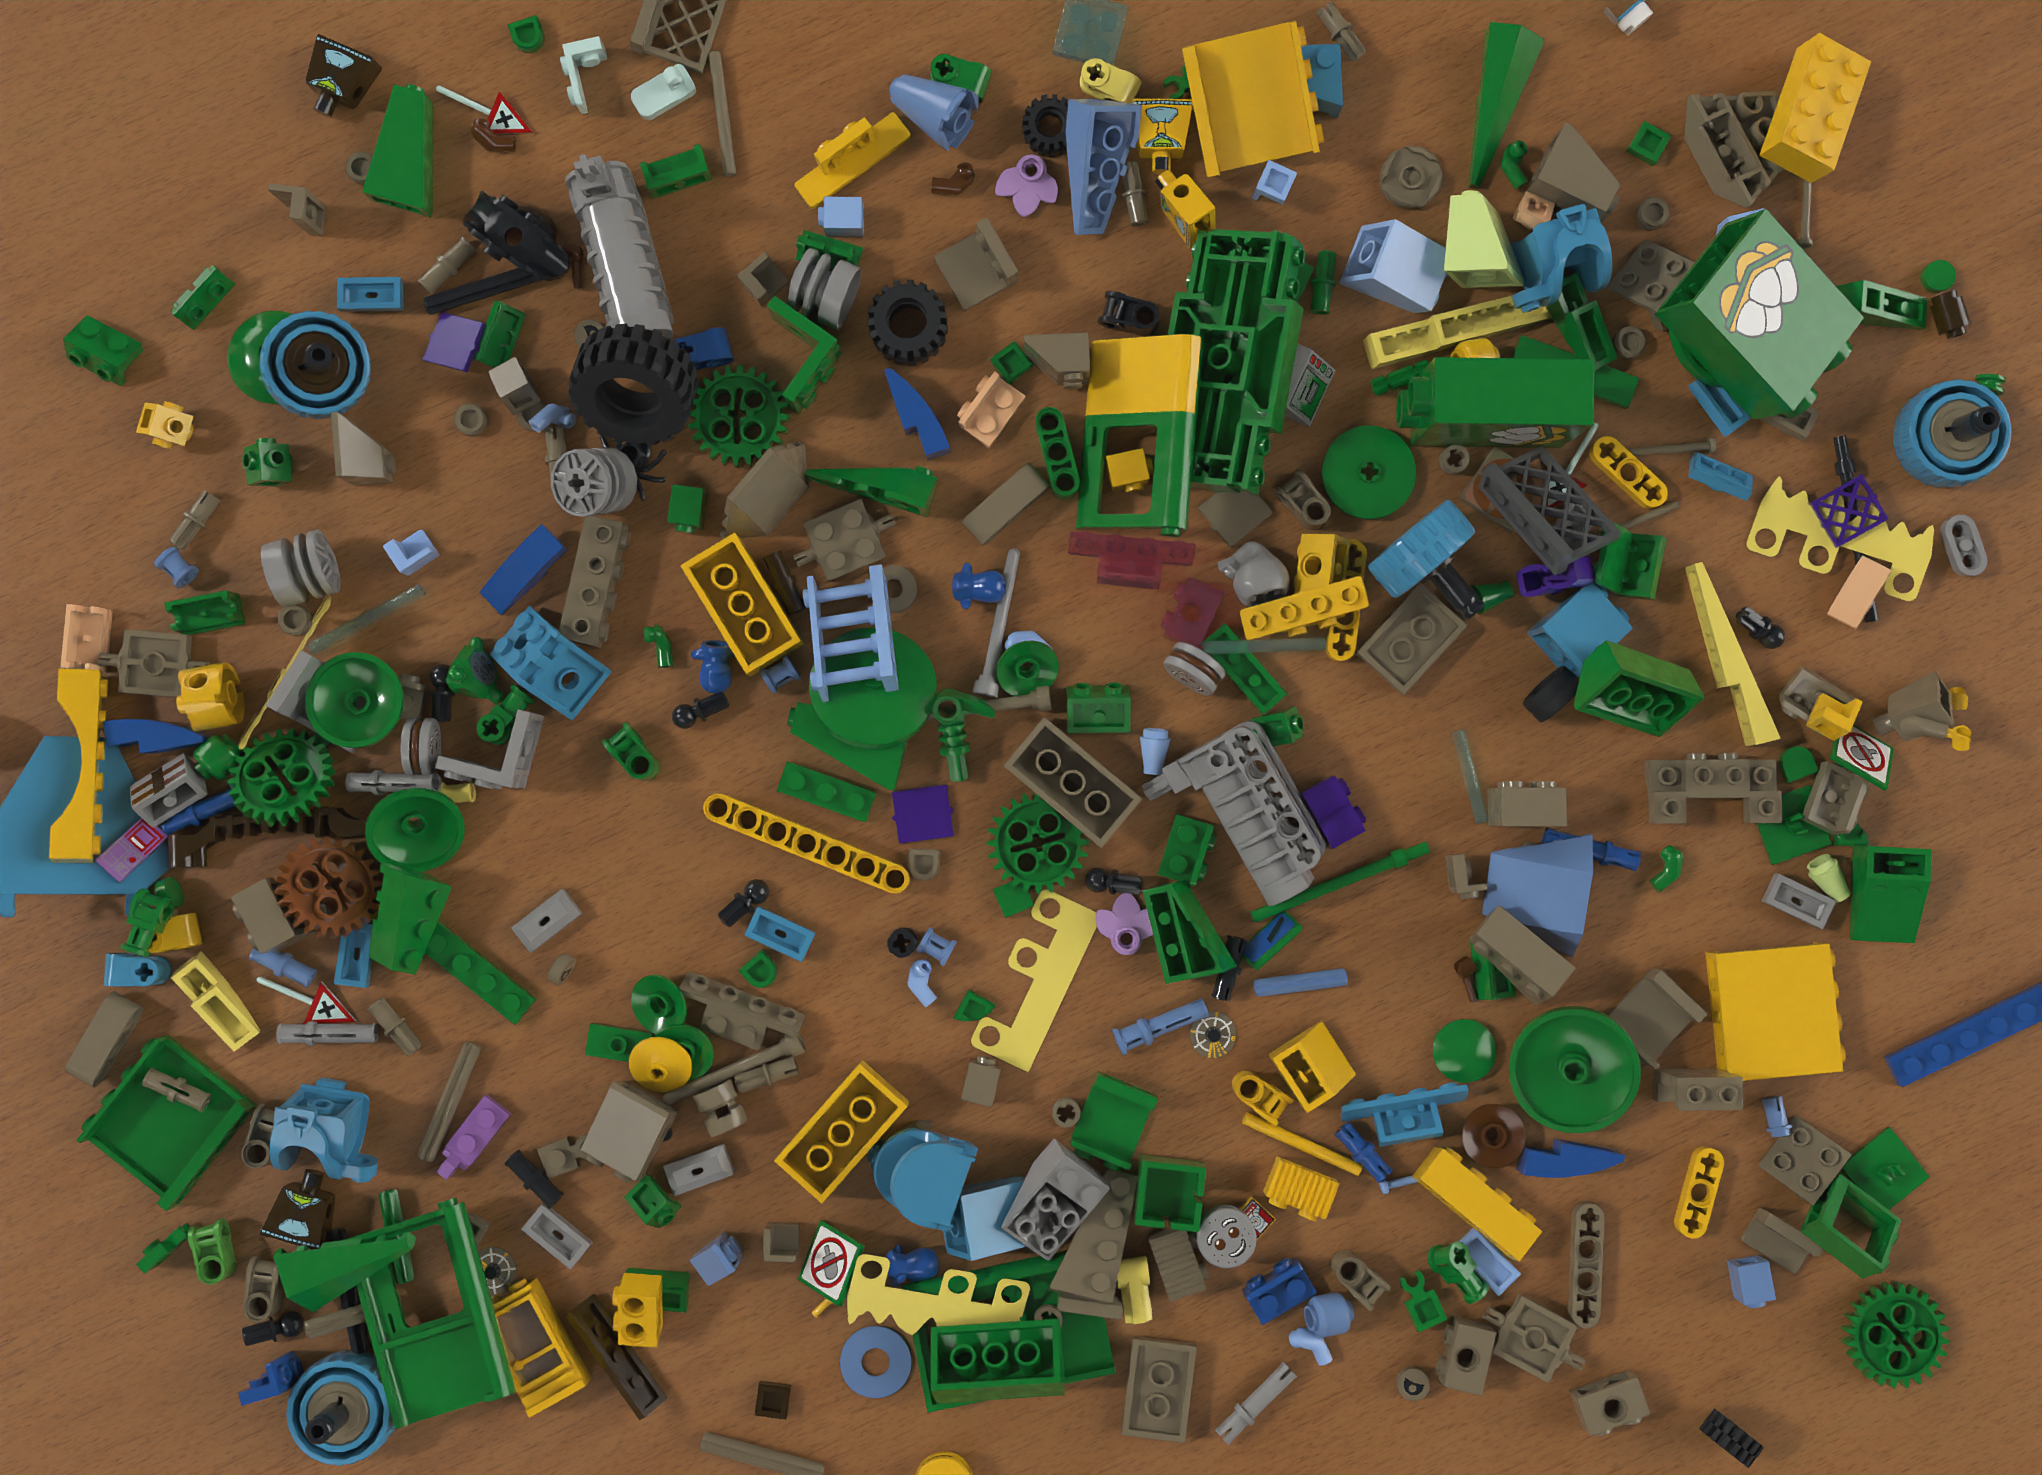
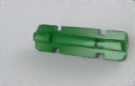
M1423 360L1415 363L1414 367L1409 365L1387 373L1386 377L1382 375L1372 379L1370 384L1374 395L1379 396L1387 393L1389 389L1393 391L1408 385L1410 377H1418L1429 365V362Z

